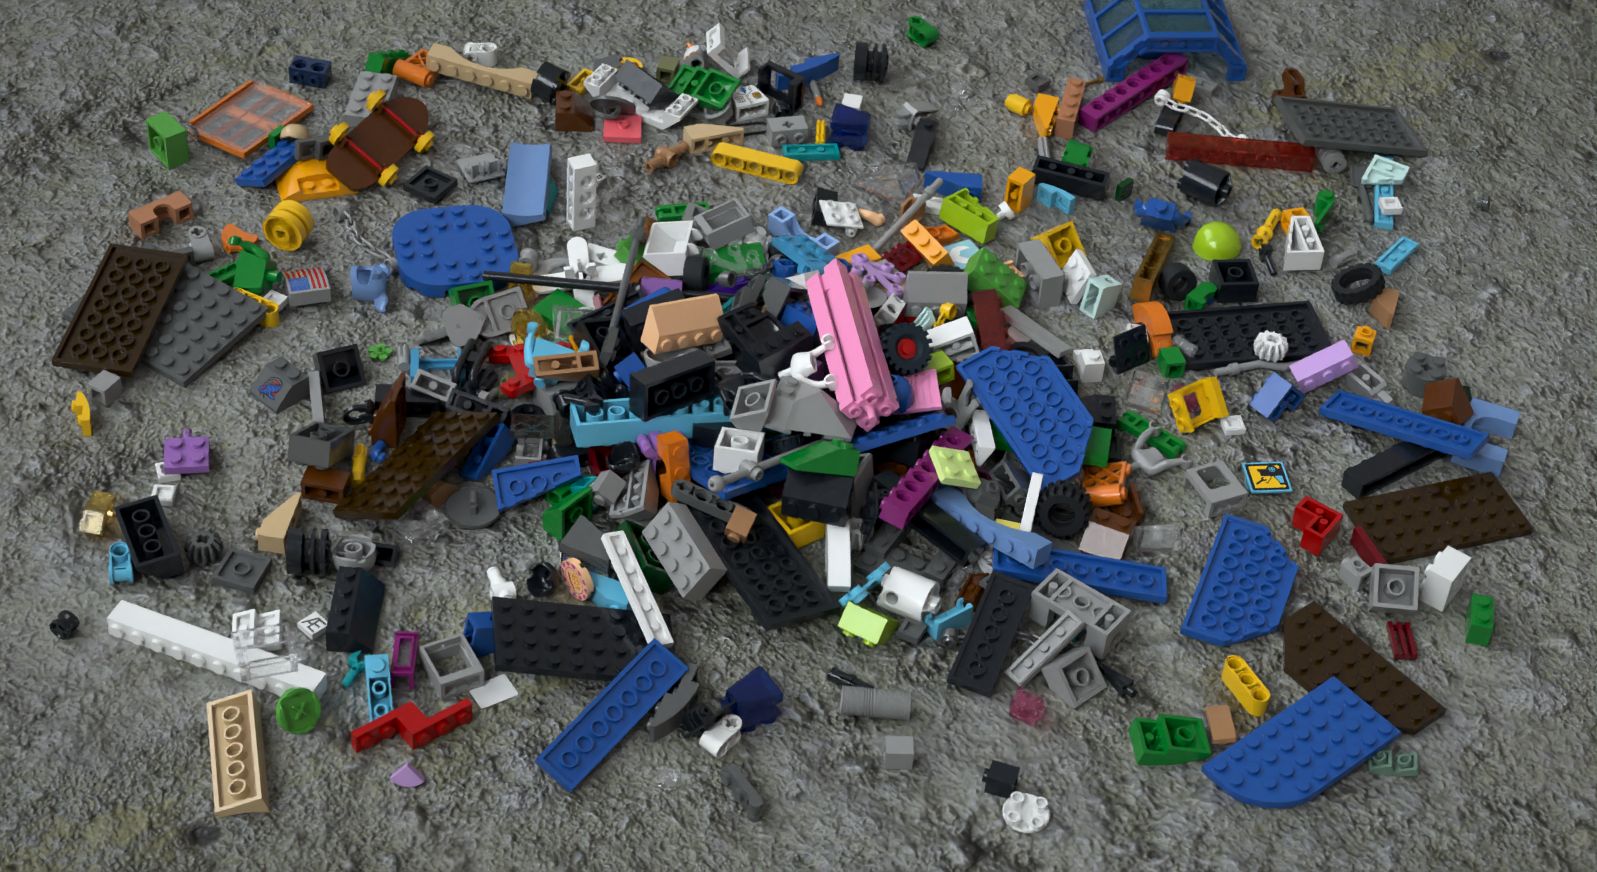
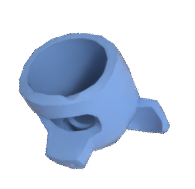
M384 263L380 265L374 264L373 267L351 266L352 298L359 301L374 302L377 311L385 312L388 303V297L385 294L387 279L391 276L389 267Z

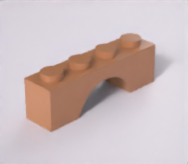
M1068 78L1056 120L1055 137L1072 139L1079 108H1081L1084 99L1085 80Z

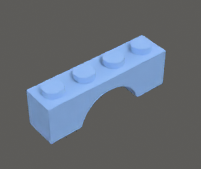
M780 206L768 214L767 229L773 237H780V235L797 237L799 234L809 236L800 227L796 215L786 208ZM823 233L817 238L809 236V239L817 242L820 247L827 249L833 256L839 254V240L827 233Z

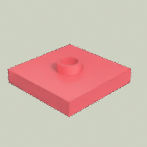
M619 115L617 119H604L603 142L641 143V116Z

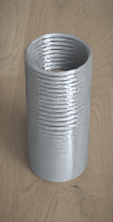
M843 685L840 714L863 716L864 714V717H866L867 712V717L870 718L877 717L909 721L912 693Z

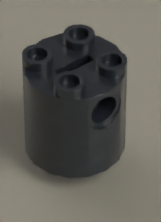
M1196 158L1192 161H1186L1184 165L1185 173L1183 178L1178 180L1176 186L1182 194L1192 196L1213 207L1228 199L1232 191L1230 172L1211 164H1206Z

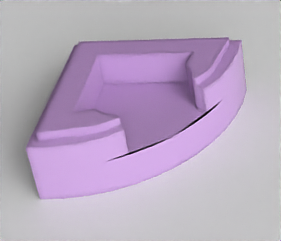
M407 762L391 775L390 780L400 786L414 787L422 784L425 777Z

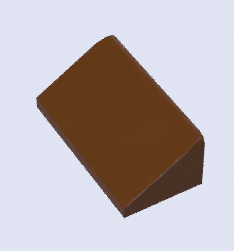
M970 574L954 604L956 605L957 600L963 597L964 608L966 604L971 603L974 606L973 612H975L985 590L979 585V581L990 574Z

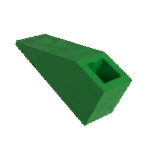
M388 49V51L377 50V52H369L364 72L370 71L372 73L393 75V67L396 61L399 59L405 61L411 55L403 49H398V51Z

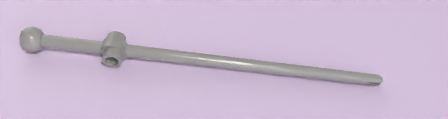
M821 438L759 463L744 459L739 465V471L723 477L719 475L710 477L708 488L710 491L718 493L724 489L725 485L745 477L757 482L762 478L763 470L781 464L779 462L780 457L823 440H832Z

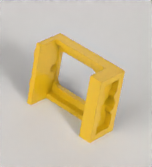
M1217 376L1204 377L1167 394L1176 420V426L1180 433L1194 432V428L1210 420L1224 418L1229 415ZM1194 392L1201 409V414L1191 419L1184 396Z

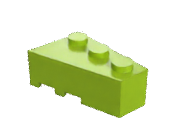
M967 188L943 198L939 219L943 220L947 225L960 230L961 233L975 239L978 243L985 244L995 238L999 218L986 206L982 207L977 197L972 198Z

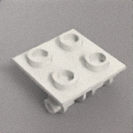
M819 200L827 226L844 227L845 233L849 237H854L858 229L864 228L855 203Z

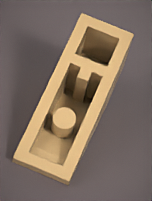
M700 123L684 126L683 141L688 143L691 155L713 151L720 142L737 146L743 145L744 129L742 127Z
M301 492L295 493L264 518L261 527L256 529L255 541H258L260 551L286 553L289 528L296 527L303 509Z

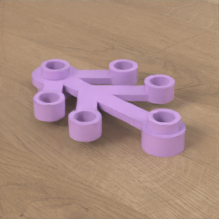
M863 253L852 255L851 271L858 277L862 276L864 270L868 271L867 275H864L863 282L867 281L870 283V287H873L877 279L887 288L886 296L888 298L892 293H895L898 298H902L903 288L898 284L904 283L906 275L901 272H895L894 275L891 274L894 264L883 262L882 265L870 261L868 256ZM887 279L892 280L898 284H892Z

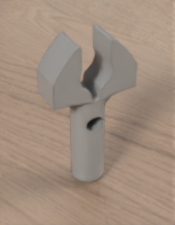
M494 387L489 392L482 390L478 397L492 401L498 395L499 389Z

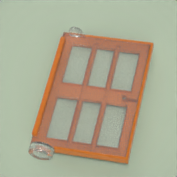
M261 78L258 81L249 80L190 120L189 124L184 126L188 132L187 142L193 144L201 140L245 159L269 142L268 134L280 125L285 127L288 124H295L314 110V104L269 86V82L265 78Z

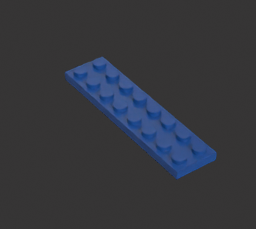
M1338 390L1319 409V415L1329 419L1339 420L1348 425L1362 427L1368 431H1375L1385 436L1395 437L1404 442L1415 443L1424 448L1438 450L1441 453L1451 454L1465 460H1471L1489 442L1490 434L1343 390Z
M995 548L992 550V571L994 570L1019 580L1042 583L1058 568L1103 594L1163 604L1167 600L1166 567L1051 548L1048 561L1032 569Z
M654 638L536 758L535 763L571 793L657 704L665 693L682 678L689 668Z

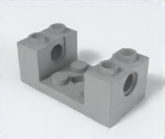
M1058 568L1032 591L1027 617L1047 627L1053 621L1056 614L1062 616L1069 609L1085 624L1083 629L1087 633L1084 647L1089 646L1092 654L1101 660L1126 636L1131 610ZM1083 603L1086 606H1079L1077 604Z

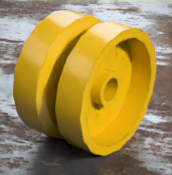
M283 200L275 206L273 211L262 224L263 233L266 239L278 249L295 251L313 231L314 219L309 210L302 204L292 200Z

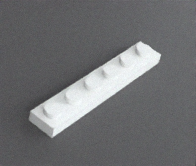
M624 531L604 533L601 537L602 543L647 643L649 644L655 638L665 648L672 647L674 643Z

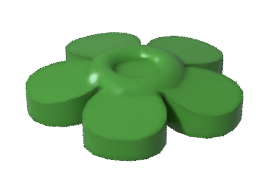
M379 343L377 347L370 346L368 348L369 358L372 360L379 358L380 361L387 360L388 356L392 354V349L386 348V345L383 343Z

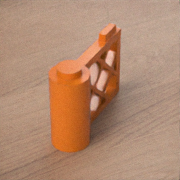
M423 48L405 61L397 60L393 67V75H397V78L424 88L432 86L435 77L440 73L425 69L426 64L424 63H426L429 51Z
M1127 461L1107 463L1106 468L1093 465L1085 467V475L1081 487L1086 489L1085 494H1090L1092 508L1124 504V500H1127L1128 497L1127 489L1124 487L1126 475L1131 473V464H1128ZM1115 480L1119 482L1115 484H1110Z

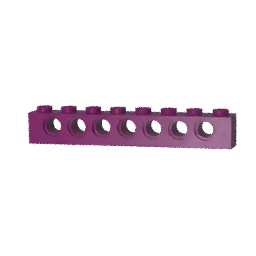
M1178 52L1163 54L1121 83L1105 91L1104 94L1093 99L1090 103L1082 106L1078 112V124L1096 133L1159 90L1174 82L1178 74H1186L1189 59Z
M951 426L947 432L943 431L938 441L935 440L932 446L969 451L974 437ZM929 449L925 451L922 459L919 458L914 468L908 470L905 478L902 477L897 488L893 487L889 496L883 498L879 506L882 509L879 518L901 530L941 485L928 452Z

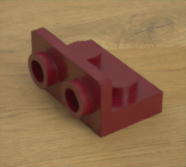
M909 240L904 244L898 243L895 245L890 253L885 251L880 255L881 260L886 259L894 264V267L901 273L909 270L923 259Z

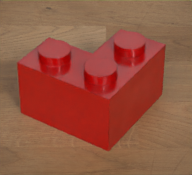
M1305 496L1296 506L1291 522L1292 526L1303 531L1299 547L1319 556L1339 533L1343 514Z

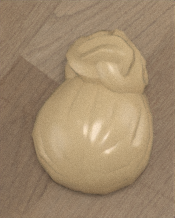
M288 124L282 129L280 138L281 140L285 138L288 141L310 138V132L303 125Z

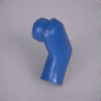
M378 440L371 449L369 457L372 461L381 463L386 460L387 455L383 451L387 445L384 441Z

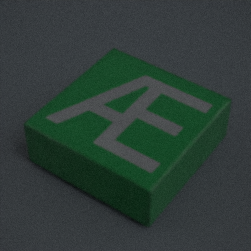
M1127 178L1117 185L1115 200L1120 203L1131 196L1134 184L1133 179Z

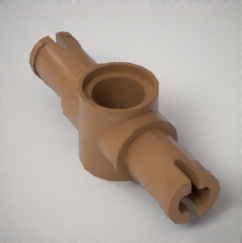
M681 141L677 145L668 148L663 145L658 147L654 158L645 162V171L652 173L658 168H664L665 166L670 169L674 168L679 161V157L689 151L688 143Z

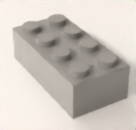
M360 71L344 113V122L350 127H356L372 113L365 108V105L368 102L366 100L373 91L376 93L379 89H382L386 92L387 95L383 100L384 102L396 99L398 95L397 75Z
M667 502L642 531V534L682 598L701 600L727 572V568L685 504Z

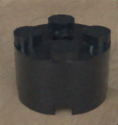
M547 61L537 70L536 73L539 76L537 80L533 78L531 93L555 106L556 91L569 90L567 84L571 77V72Z

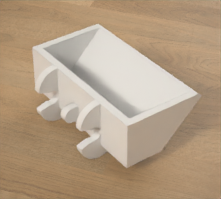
M694 220L655 222L651 226L643 258L667 276L683 275L685 259L688 256L700 257L702 249H705V247L696 246V241L703 239V234L694 228Z

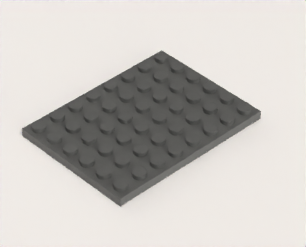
M150 242L141 247L165 251ZM187 263L140 363L185 388L266 317V313H270L269 308ZM84 295L62 312L63 319L71 322Z

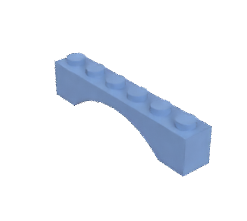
M949 486L933 493L931 500L933 503L984 540L986 544L1032 569L1048 561L1053 542L1036 533L1010 528L987 518L969 503L964 494Z

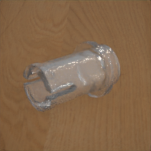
M1177 334L1172 339L1171 344L1173 347L1178 346L1189 357H1193L1196 354L1198 346L1185 339L1184 335Z

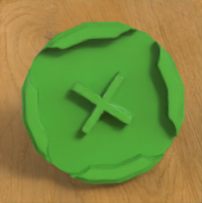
M303 687L290 688L284 692L275 707L279 726L284 731L296 735L306 734L314 729L317 725L315 724L317 719L321 716V702L318 696L311 690Z

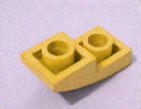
M77 391L76 400H72V413H76L78 427H82L83 436H92L89 404L85 395L81 391Z

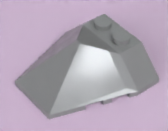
M782 376L774 392L770 411L763 427L791 434V430L804 432V436L811 437V433L822 434L824 439L832 440V438H839L845 440V442H851L858 424H856L855 418L850 419L839 409V403L823 390L798 381L794 377Z

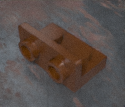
M1133 483L1129 484L1127 500H1124V504L1108 507L1111 513L1136 521L1135 528H1140L1142 519L1145 518V507L1141 506L1140 492L1136 491Z

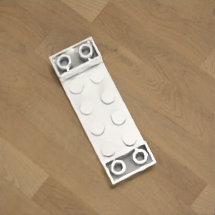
M603 63L584 81V86L592 97L606 95L628 100L636 106L634 115L641 116V122L662 130L679 122L698 103V99L682 93L672 104L660 110L654 106L649 108L642 103L643 98L637 99L630 94L632 90L628 89L627 91L618 85L620 82L614 78L618 69Z

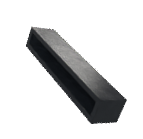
M1403 441L1397 445H1392L1383 452H1378L1369 459H1364L1353 467H1348L1343 473L1341 486L1356 499H1361L1447 456V454Z
M887 469L873 476L868 491L872 490L875 482L877 483V489L891 491L893 487L897 488L901 478L890 469ZM929 499L907 524L963 568L979 560L986 545L984 540Z

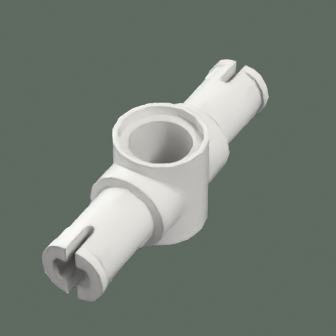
M490 567L487 570V577L491 583L489 586L490 598L492 599V596L517 599L513 581L507 582L502 577L498 567Z

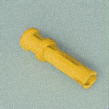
M1272 209L1263 226L1257 229L1256 234L1251 239V244L1254 248H1262L1261 244L1268 243L1272 239L1273 230L1282 216V212L1279 209Z

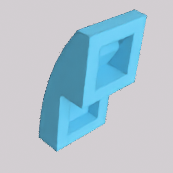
M1044 183L1038 184L1036 197L1038 201L1048 208L1056 206L1067 215L1074 212L1076 197L1055 186Z

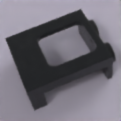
M770 60L759 67L756 88L764 95H769L777 100L787 101L793 114L803 107L805 77ZM772 70L790 78L788 94L771 85Z

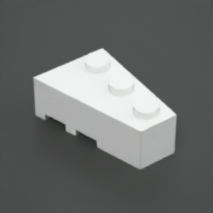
M1310 215L1291 216L1287 232L1283 271L1320 270L1325 251Z
M967 316L927 330L929 335L926 337L927 339L931 338L933 342L929 344V347H933V352L929 353V355L942 350L951 361L956 360L959 363L963 362V359H968L979 353L974 331Z

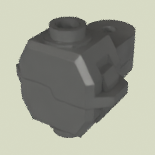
M979 478L981 484L977 489L962 487V494L966 496L969 503L982 515L994 521V511L1000 509V485L995 481Z

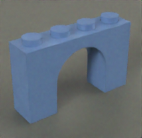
M1472 397L1470 405L1474 415L1460 425L1512 439L1520 412ZM1487 443L1471 460L1461 459L1452 455L1451 463L1483 473L1492 472L1494 476L1499 477L1508 450Z

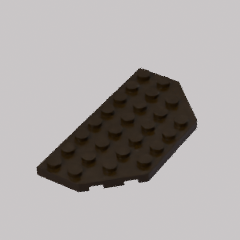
M1315 601L1283 620V670L1307 692L1310 693L1334 676L1398 730H1403L1405 734L1409 735L1417 734L1445 715V707Z

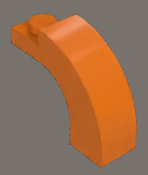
M1158 301L1141 302L1131 305L1135 324L1146 325L1152 357H1158L1159 348L1173 347L1171 339L1173 329L1164 306Z

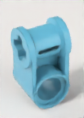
M116 542L109 549L110 585L122 581L134 583L132 559L127 544L125 542Z

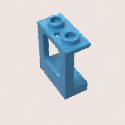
M458 348V358H459V356H460V354H461V348ZM411 349L410 382L412 383L418 369L426 372L432 369H454L458 358L419 359V349ZM465 370L461 371L460 384L458 385L459 390H461V383H465Z

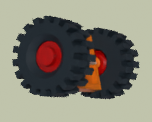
M902 322L891 326L885 331L878 332L888 369L892 370L891 374H900V376L912 375L922 371L923 368L929 365L927 361L932 359L929 353L933 352V347H929V344L933 342L931 338L927 339L926 336L929 335L927 331H921L922 326H915L913 322L908 324L907 322Z

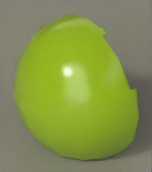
M1220 221L1204 224L1197 232L1192 248L1198 256L1205 260L1234 259L1241 251V238L1235 228L1228 223Z

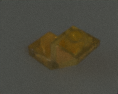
M94 490L83 509L78 531L102 536L106 517L112 516L117 495Z

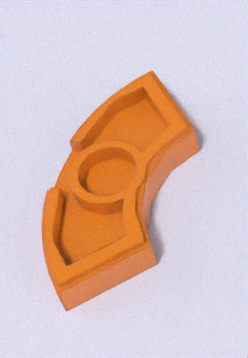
M922 225L939 244H947L959 239V233L947 225L939 227Z

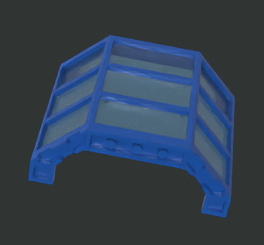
M1084 0V14L1106 82H1122L1125 68L1131 64V60L1138 55L1142 56L1146 52H1216L1228 64L1227 81H1245L1248 66L1223 0Z

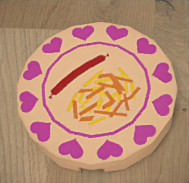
M571 557L564 560L561 564L562 577L571 594L577 599L584 601L592 597L591 592L594 591V584L589 571L579 565L581 561Z

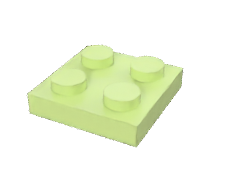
M932 446L928 451L941 484L977 489L980 486V479L968 451Z

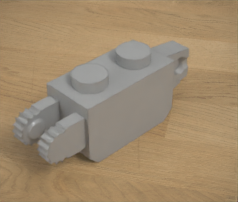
M1360 363L1358 368L1341 376L1347 382L1348 387L1357 395L1394 406V400L1390 397L1391 393L1385 380L1365 363Z

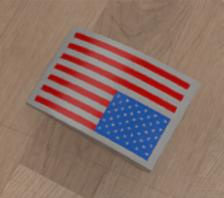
M321 266L281 271L290 307L331 301L329 282Z

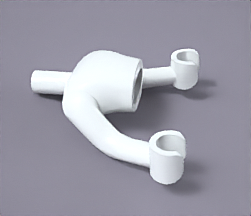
M825 334L821 338L822 345L816 349L794 354L791 359L790 368L778 372L780 380L782 376H792L798 381L819 389L829 388L830 391L836 390L838 388L837 378L833 374L827 375L824 381L808 379L811 374L817 372L816 358L826 350L831 351L834 349L835 344L833 343L834 338L832 335Z

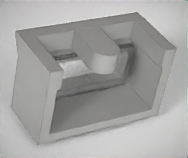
M518 429L515 466L546 460V454H543V452H547L548 439H544L543 430Z

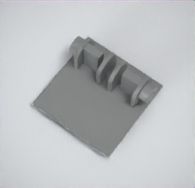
M492 152L456 160L469 184L505 176L501 168L503 166L502 159L495 158Z

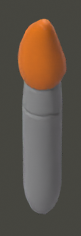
M811 80L810 86L817 106L822 107L823 98L821 97L817 82Z

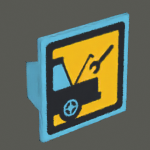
M1283 462L1241 464L1245 474V484L1248 492L1251 491V494L1293 491Z

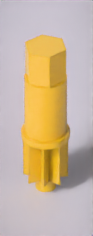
M363 443L354 446L351 484L354 487L360 485L365 477L368 447H364Z

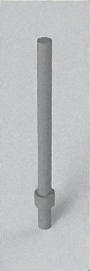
M937 178L931 186H927L922 191V195L872 248L878 253L918 209L936 194L935 191L944 181L941 178Z

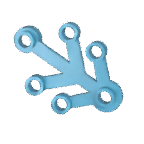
M887 561L865 578L868 581L862 587L857 585L838 600L839 604L844 607L848 601H852L856 605L869 594L866 588H875L881 583L883 574L891 568Z

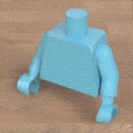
M529 322L526 330L528 336L525 338L524 362L530 368L528 375L535 378L533 384L538 388H545L547 383L557 385L560 380L535 377L533 357L574 353V350L539 337L535 341L534 334L537 332L539 325H537V322ZM582 340L578 352L589 351V342Z

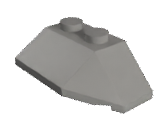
M650 459L640 462L633 471L627 472L628 474L622 478L627 483L615 503L610 506L609 516L611 519H626L637 522L643 519L648 520L657 514L659 488Z

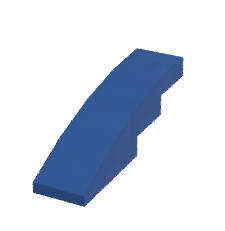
M839 53L805 58L803 64L791 65L790 70L804 76L805 85L809 84L811 80L817 81L838 70ZM776 72L775 88L781 91L787 90L788 84L791 81L790 78Z

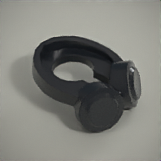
M369 399L364 401L365 404L363 405L357 404L346 408L342 413L343 421L349 425L370 423L373 421L376 409L374 402ZM352 411H359L360 413H363V412L366 413V414H361V415L358 416V417H351V416L349 415V413L352 412Z

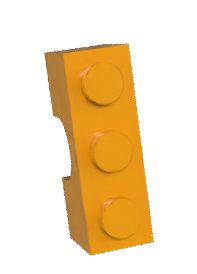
M916 219L900 231L905 241L909 240L918 253L924 257L930 268L935 265L939 266V264L955 265L949 253Z

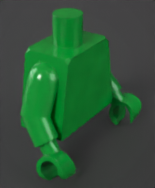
M231 236L228 244L241 246L244 249L239 252L233 288H241L256 295H262L264 290L272 289L273 282L281 283L283 273L276 271L277 263L271 260L268 252L252 242L242 241V238L239 236Z

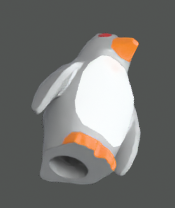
M689 42L686 43L687 50L685 51L683 61L680 63V68L685 64L693 68L699 66L706 69L709 66L707 63V46L704 44L699 46Z

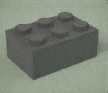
M314 421L290 434L287 460L295 461L296 465L306 466L310 464L315 465L316 469L327 470L329 467L353 454L355 429Z

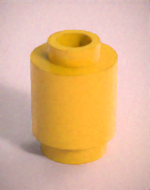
M1009 94L1005 100V107L1022 117L1029 115L1033 110L1032 101L1018 94Z

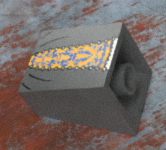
M580 515L560 542L559 575H562V562L574 557L581 561L579 565L582 568L585 567L588 571L618 580L619 578L601 540L603 533L584 516Z

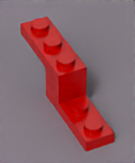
M466 698L426 718L418 707L410 701L351 731L352 749L359 753L398 733L409 747L414 750L472 720V703Z

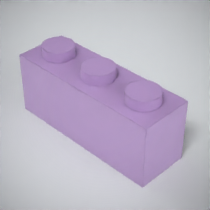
M1344 339L1289 365L1301 392L1306 393L1358 368V365Z

